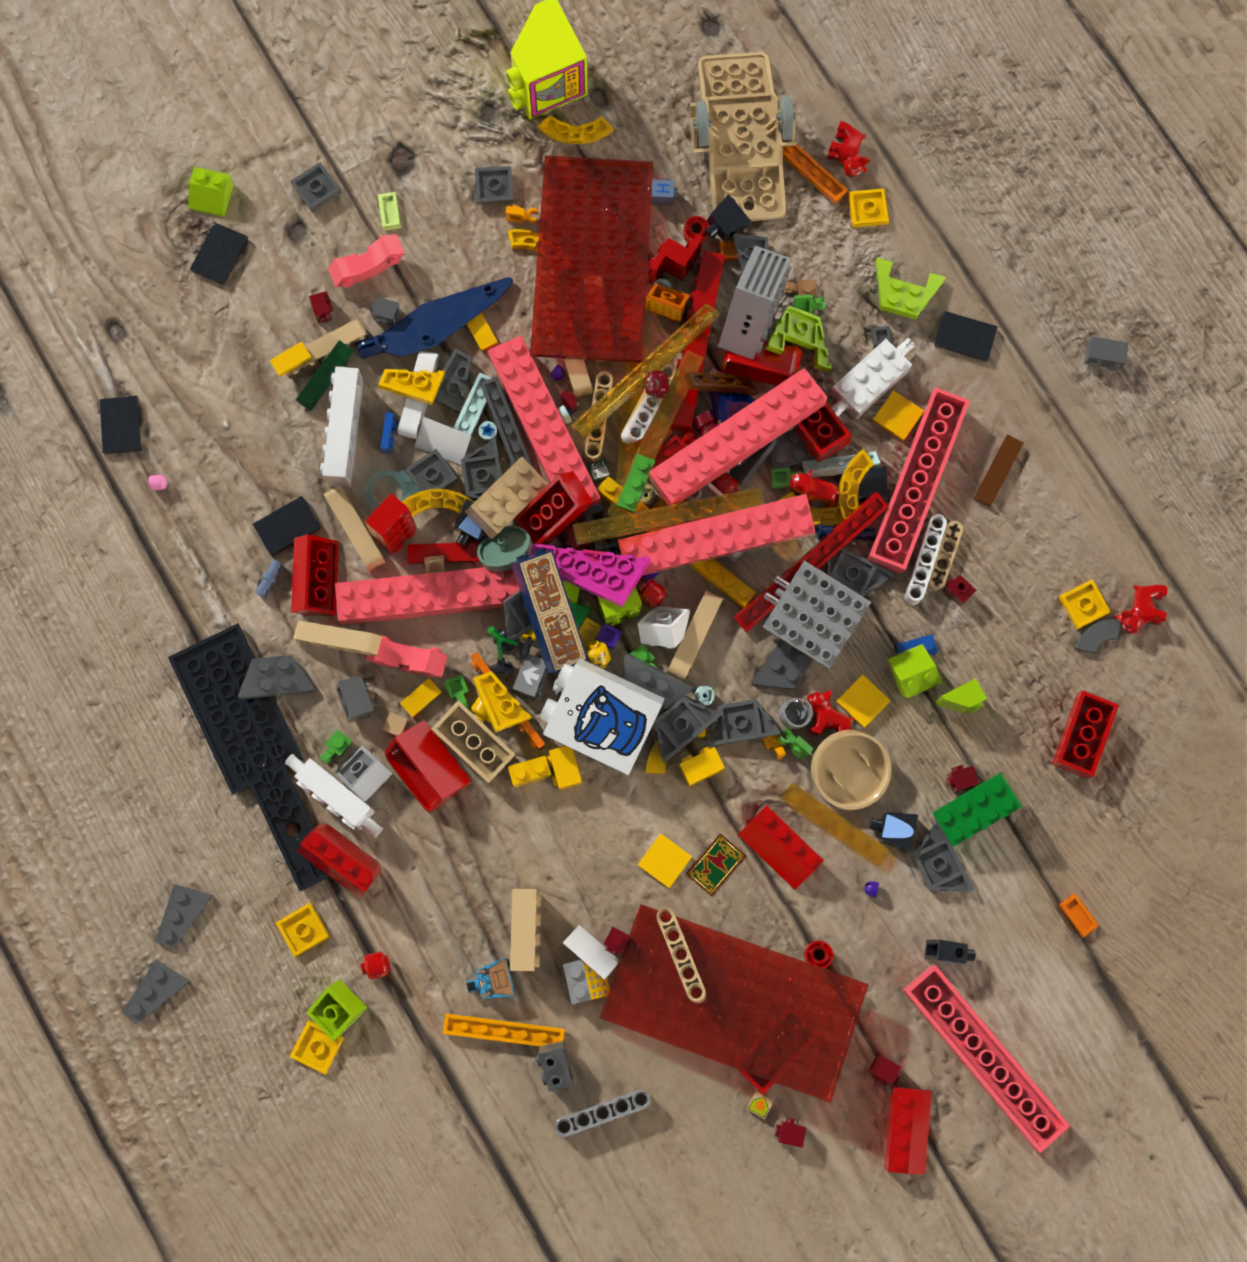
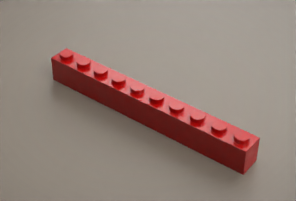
M703 251L702 257H698L696 268H700L699 274H695L693 285H696V290L691 291L690 302H693L692 308L688 307L686 319L690 320L689 325L684 327L683 336H686V340L681 342L680 353H683L682 360L678 359L676 370H679L678 377L675 376L673 387L676 388L675 394H671L669 405H673L672 411H668L666 422L669 423L671 430L684 432L691 430L699 390H691L684 376L686 372L702 373L724 263V254Z

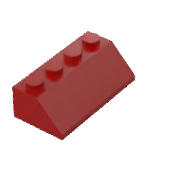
M309 534L294 538L291 613L306 616L336 615L335 583L338 581L339 541Z
M767 805L738 834L794 890L824 861Z
M891 1086L884 1169L886 1171L903 1174H925L932 1091Z

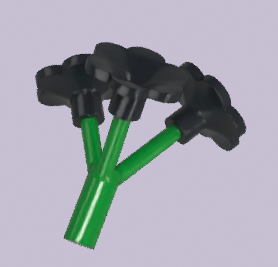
M494 627L488 628V633L494 638L493 642L497 645L499 657L497 658V663L490 666V670L494 674H507L514 670L512 662H505L502 651H511L515 646V648L520 649V659L524 660L529 655L533 644L532 637L528 636L524 642L517 641V639L513 641L507 639L506 629H499L497 631Z

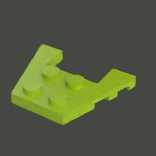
M877 257L875 267L877 268L876 277L879 286L880 310L916 320L931 298L937 293L940 286L943 285L946 277L930 273L926 287L889 277L893 262Z
M790 305L785 307L765 349L781 354L784 352V342L787 340L815 351L814 368L827 373L832 370V365L828 363L827 359L829 355L828 349L825 348L823 342L825 336L820 317Z

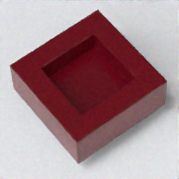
M567 390L562 392L561 400L570 413L573 414L578 410V400L573 393L570 394Z

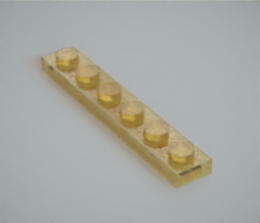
M794 783L790 784L781 797L782 801L876 866H879L887 855L888 848Z

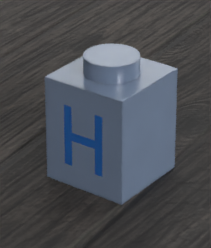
M652 180L651 204L673 205V199H677L678 188L674 187V180Z

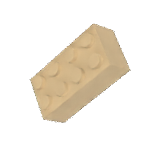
M521 457L465 513L493 539L548 483Z
M459 700L430 729L486 783H489L516 755Z
M512 889L510 971H536V967H540V955H536L537 947H540L541 935L537 934V927H541V915L537 914L538 907H541L542 895L538 894L537 889Z

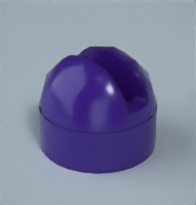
M558 364L549 376L555 380H561L565 376V370Z
M867 882L864 888L866 895L876 898L879 882Z

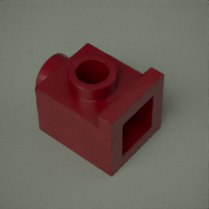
M327 291L310 295L309 298L317 322L327 323L331 321L330 312H333V308Z

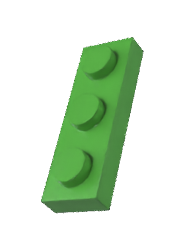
M637 454L616 507L633 514L635 513L649 479V471L653 469L655 460Z

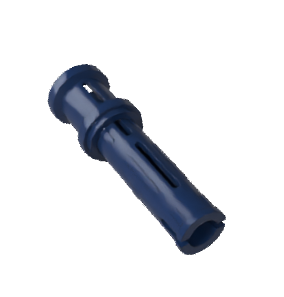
M819 523L817 526V540L823 539L837 524L822 526ZM865 528L853 539L874 541L875 528Z

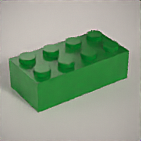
M1003 771L932 813L954 847L1022 808L1023 803Z

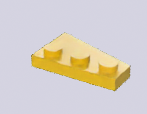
M385 369L378 387L379 389L432 405L445 376V371H438L436 373L428 372V370L409 372L408 370Z
M492 671L473 678L495 733L531 720V715L528 712L526 713L520 706V703L511 696L507 688Z

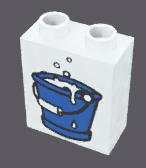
M579 659L574 667L565 663L555 682V685L564 689L560 699L556 702L548 698L539 717V720L547 723L543 735L629 775L660 711L664 698L583 659Z

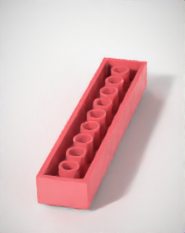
M522 336L487 350L489 360L548 482L550 483L558 474L574 471L593 500L590 506L601 503V498Z
M803 368L649 471V480L672 509L825 406L827 396L807 370Z
M936 387L932 391L890 498L889 507L885 511L867 560L900 575L906 570L970 400Z
M803 494L620 539L618 543L622 556L628 554L643 558V556L650 557L651 561L642 574L644 576L814 535L816 532L807 495Z
M475 568L335 583L337 614L341 625L504 608V600L520 590L513 569L495 572L486 568Z
M930 965L901 990L1034 1151L1041 1153L1070 1127L1068 1122L936 965Z

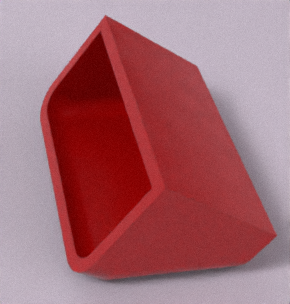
M765 340L760 354L756 353L754 359L726 350L721 372L739 377H750L754 381L778 386L798 372L803 352L796 345H784V352L777 354L765 349L768 343Z
M423 720L396 736L385 750V757L424 810L431 813L464 789L471 780L467 773L458 765L456 759L445 748L444 743L430 730L432 727Z
M326 823L317 825L304 838L297 850L300 855L359 899L362 898L381 872V865L376 859Z

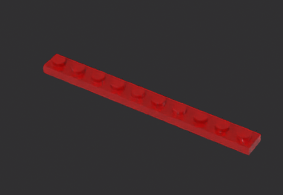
M875 492L779 577L791 583L804 561L819 569L889 506L878 492ZM773 582L736 614L733 619L747 633L776 606L764 599V595L768 592L780 600L781 597L776 595L775 592L778 588L785 592L786 589Z

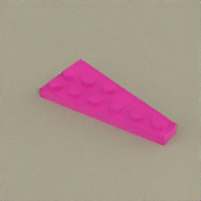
M532 543V550L529 555H533L534 550L544 547L545 550H553L563 581L619 607H623L651 561L650 557L645 556L639 558L628 554L622 556L614 555L611 552L584 549V551L574 550V548L567 547V549H562L551 545Z

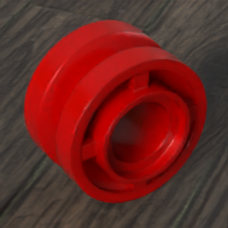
M692 216L685 222L684 238L687 242L690 238L694 239L696 234L691 229L697 227L701 230L699 235L703 236L702 243H704L708 238L705 234V229L709 227V223L701 216Z
M824 941L809 943L804 950L805 962L814 969L828 967L833 960L831 946ZM816 949H820L823 952V958L820 961L814 958L813 954Z

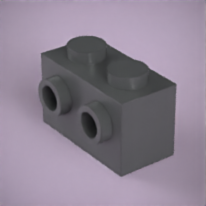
M1092 336L1086 344L1084 364H1089L1095 368L1106 367L1111 371L1121 370L1126 364L1129 343Z
M361 675L339 681L336 690L348 723L370 717L374 710V703L368 697V686L362 680Z
M560 1041L540 1046L536 1059L538 1066H542L544 1072L542 1073L544 1086H548L549 1092L573 1086L574 1077L564 1042Z

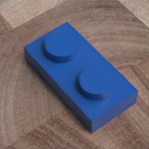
M389 412L385 414L380 447L383 454H390L391 448L394 449L395 447L393 432L397 431L398 420L395 419L393 413Z
M933 634L895 645L897 654L920 644H923L930 656L938 653Z

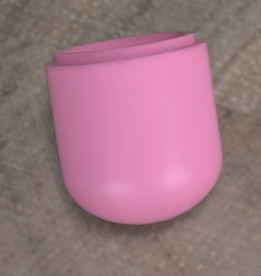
M164 475L149 477V486L152 491L163 490L168 485V480Z

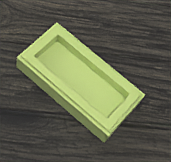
M396 192L378 194L383 231L401 228Z

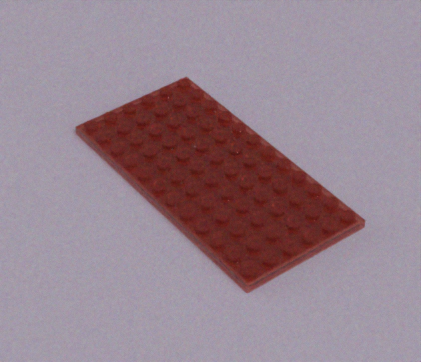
M545 155L530 357L642 363L653 177L652 161Z
M640 904L600 1019L831 1103L869 984L676 917L706 990L705 1000L698 1004L693 1003L686 993L658 923L657 913L659 910ZM667 913L663 914L661 917V921L665 923L669 922L672 918V915ZM671 932L668 937L669 940H678L679 933ZM680 950L676 954L678 960H684L687 956V952L684 950ZM687 969L684 972V978L692 979L695 974L694 971ZM695 988L691 992V996L696 999L702 995L700 988Z

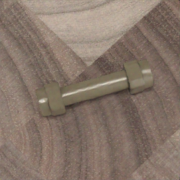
M863 283L857 291L863 298L866 296L880 310L879 298L871 292L872 288L869 285ZM880 310L882 312L881 316L887 321H890L895 316L893 313Z

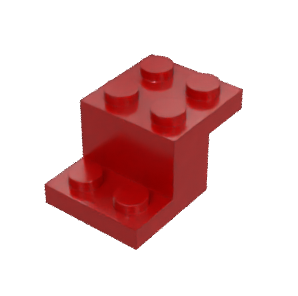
M696 234L694 239H689L686 247L670 238L665 243L662 242L657 250L658 255L656 258L652 257L648 264L649 283L653 285L664 271L684 281L701 253L703 236Z

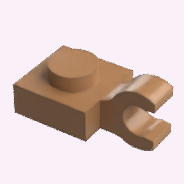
M798 279L797 284L787 282L784 294L812 295L814 300L816 298L817 281Z

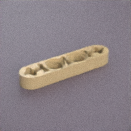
M958 521L949 522L945 528L928 582V587L932 591H939L946 583L963 533V526ZM955 526L958 532L953 535V538H949L952 532L949 528ZM950 543L953 546V550L946 552L943 549V544ZM937 561H946L947 568L940 569L937 566ZM939 573L941 575L939 577L938 582H940L941 584L935 586L932 580H934L937 577V574Z

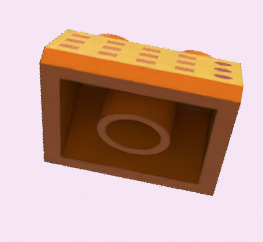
M655 283L646 297L645 309L650 310L651 313L667 316L672 321H681L690 295Z

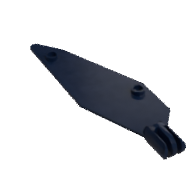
M511 277L503 278L423 303L381 335L357 341L356 345L360 358L366 359L382 353L404 357L439 345L498 301L512 285L513 279Z

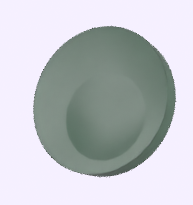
M505 526L493 539L488 535L483 538L478 546L477 555L484 568L495 572L513 569L511 562L517 561L516 557L523 554L530 555L532 540L525 529L518 526Z

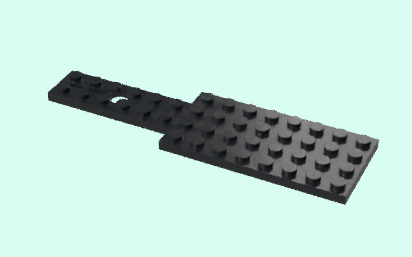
M237 623L169 656L168 659L231 794L236 795L251 787L299 892H302L330 877L297 852L300 842L315 827L287 770L290 767L285 762L292 754L300 761H304V758L274 696L238 700V695L250 663L256 657L240 624ZM292 822L298 823L301 827L300 834L294 838L289 837L286 833L288 824Z

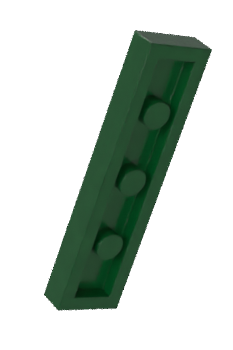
M338 340L295 401L311 412L330 386L331 375L335 373V367H344L355 351Z

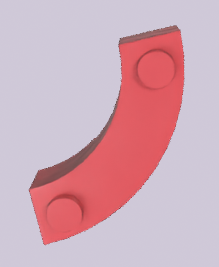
M381 235L377 241L367 247V252L359 256L355 253L346 257L335 258L328 267L335 287L349 288L353 284L376 276L392 265L398 264L400 258L405 254L398 235Z
M381 636L382 640L377 656L367 655L365 659L385 667H400V671L412 674L419 673L429 677L442 678L448 655L441 653L442 650L439 648L422 649L392 642L389 637Z

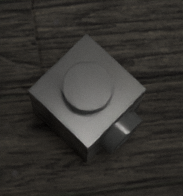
M377 297L375 303L373 302L371 305L370 313L376 323L393 326L397 322L400 306L398 302Z

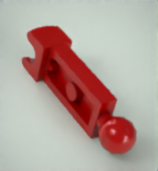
M686 430L683 432L681 439L675 435L652 453L648 458L655 460L653 469L687 447L686 444L696 441V433L693 430Z

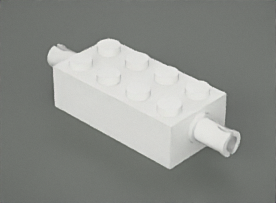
M909 338L905 339L897 348L887 339L880 343L833 386L830 395L837 401L831 407L835 414L839 416L846 410L857 420L909 372L912 364L904 356L915 347L914 343L911 342L909 344L911 341Z
M294 754L289 756L285 764L297 773L294 776L298 779L296 784L308 793L312 791L313 794L311 796L323 805L327 803V809L337 817L343 816L344 818L341 821L353 830L355 827L360 830L363 827L375 838L381 833L383 827L371 819V816L376 811L312 759L309 758L304 764Z

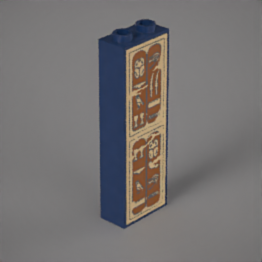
M544 547L534 550V554L531 556L523 554L516 557L517 561L511 562L547 673H557L561 671L565 663L575 666L579 659L587 661L588 657L553 550H545Z

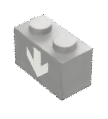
M531 654L525 657L513 686V692L534 700L537 695H541L544 685H541L543 678H547L549 675L543 659Z

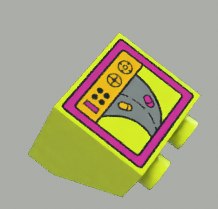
M544 0L535 4L510 52L512 68L505 71L511 87L507 90L510 101L515 110L524 108L529 120L588 95L587 56L558 0Z

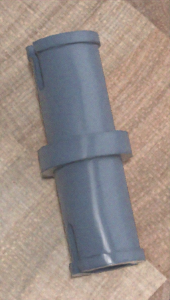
M273 559L268 571L262 576L263 580L255 591L256 594L266 598L273 584H276V578L284 564Z

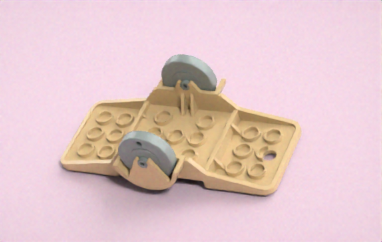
M751 52L703 56L698 61L701 101L690 103V126L694 153H708L713 211L730 194L751 221L780 219L786 212L783 147L797 146V141H795L796 119L795 110H793L792 96L781 95L777 97L775 94L769 57L766 53ZM746 202H751L754 205V208L752 210H746L744 208V204Z

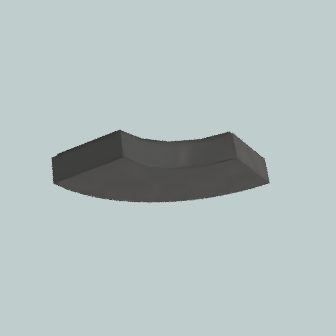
M1109 619L1093 624L1082 633L1075 649L1094 654L1103 641L1118 639L1121 620Z

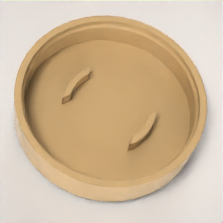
M843 730L830 735L818 746L811 763V776L815 788L829 803L841 809L857 810L873 804L884 794L891 778V762L887 751L875 738L861 731Z

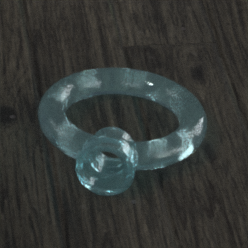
M381 470L369 478L365 487V498L373 510L379 504L374 500L372 490L375 483L381 478L392 477L399 482L402 487L401 502L409 497V484L412 480L404 470L400 472Z

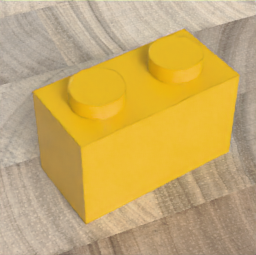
M564 746L549 750L550 756L546 758L549 768L553 767L555 772L554 775H551L554 787L558 786L559 790L582 784L573 749Z
M708 746L698 751L699 755L695 757L689 755L681 759L682 763L679 764V768L689 787L724 771L725 767L715 747L710 749Z
M546 756L508 766L514 788L552 777Z

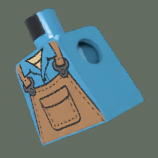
M507 958L476 970L477 979L466 981L468 992L480 991L482 998L515 996Z

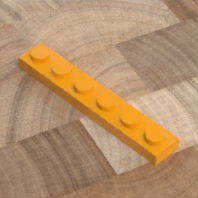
M445 1013L442 1034L544 1046L564 1041L565 1028Z

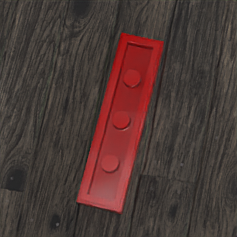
M468 542L466 548L457 543L407 544L408 564H425V557L442 555L444 556L445 563L480 562L477 555L480 542Z

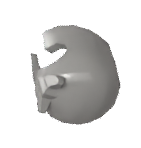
M797 698L789 699L779 709L780 721L788 729H800L810 722L813 713L812 706L807 700L803 703Z

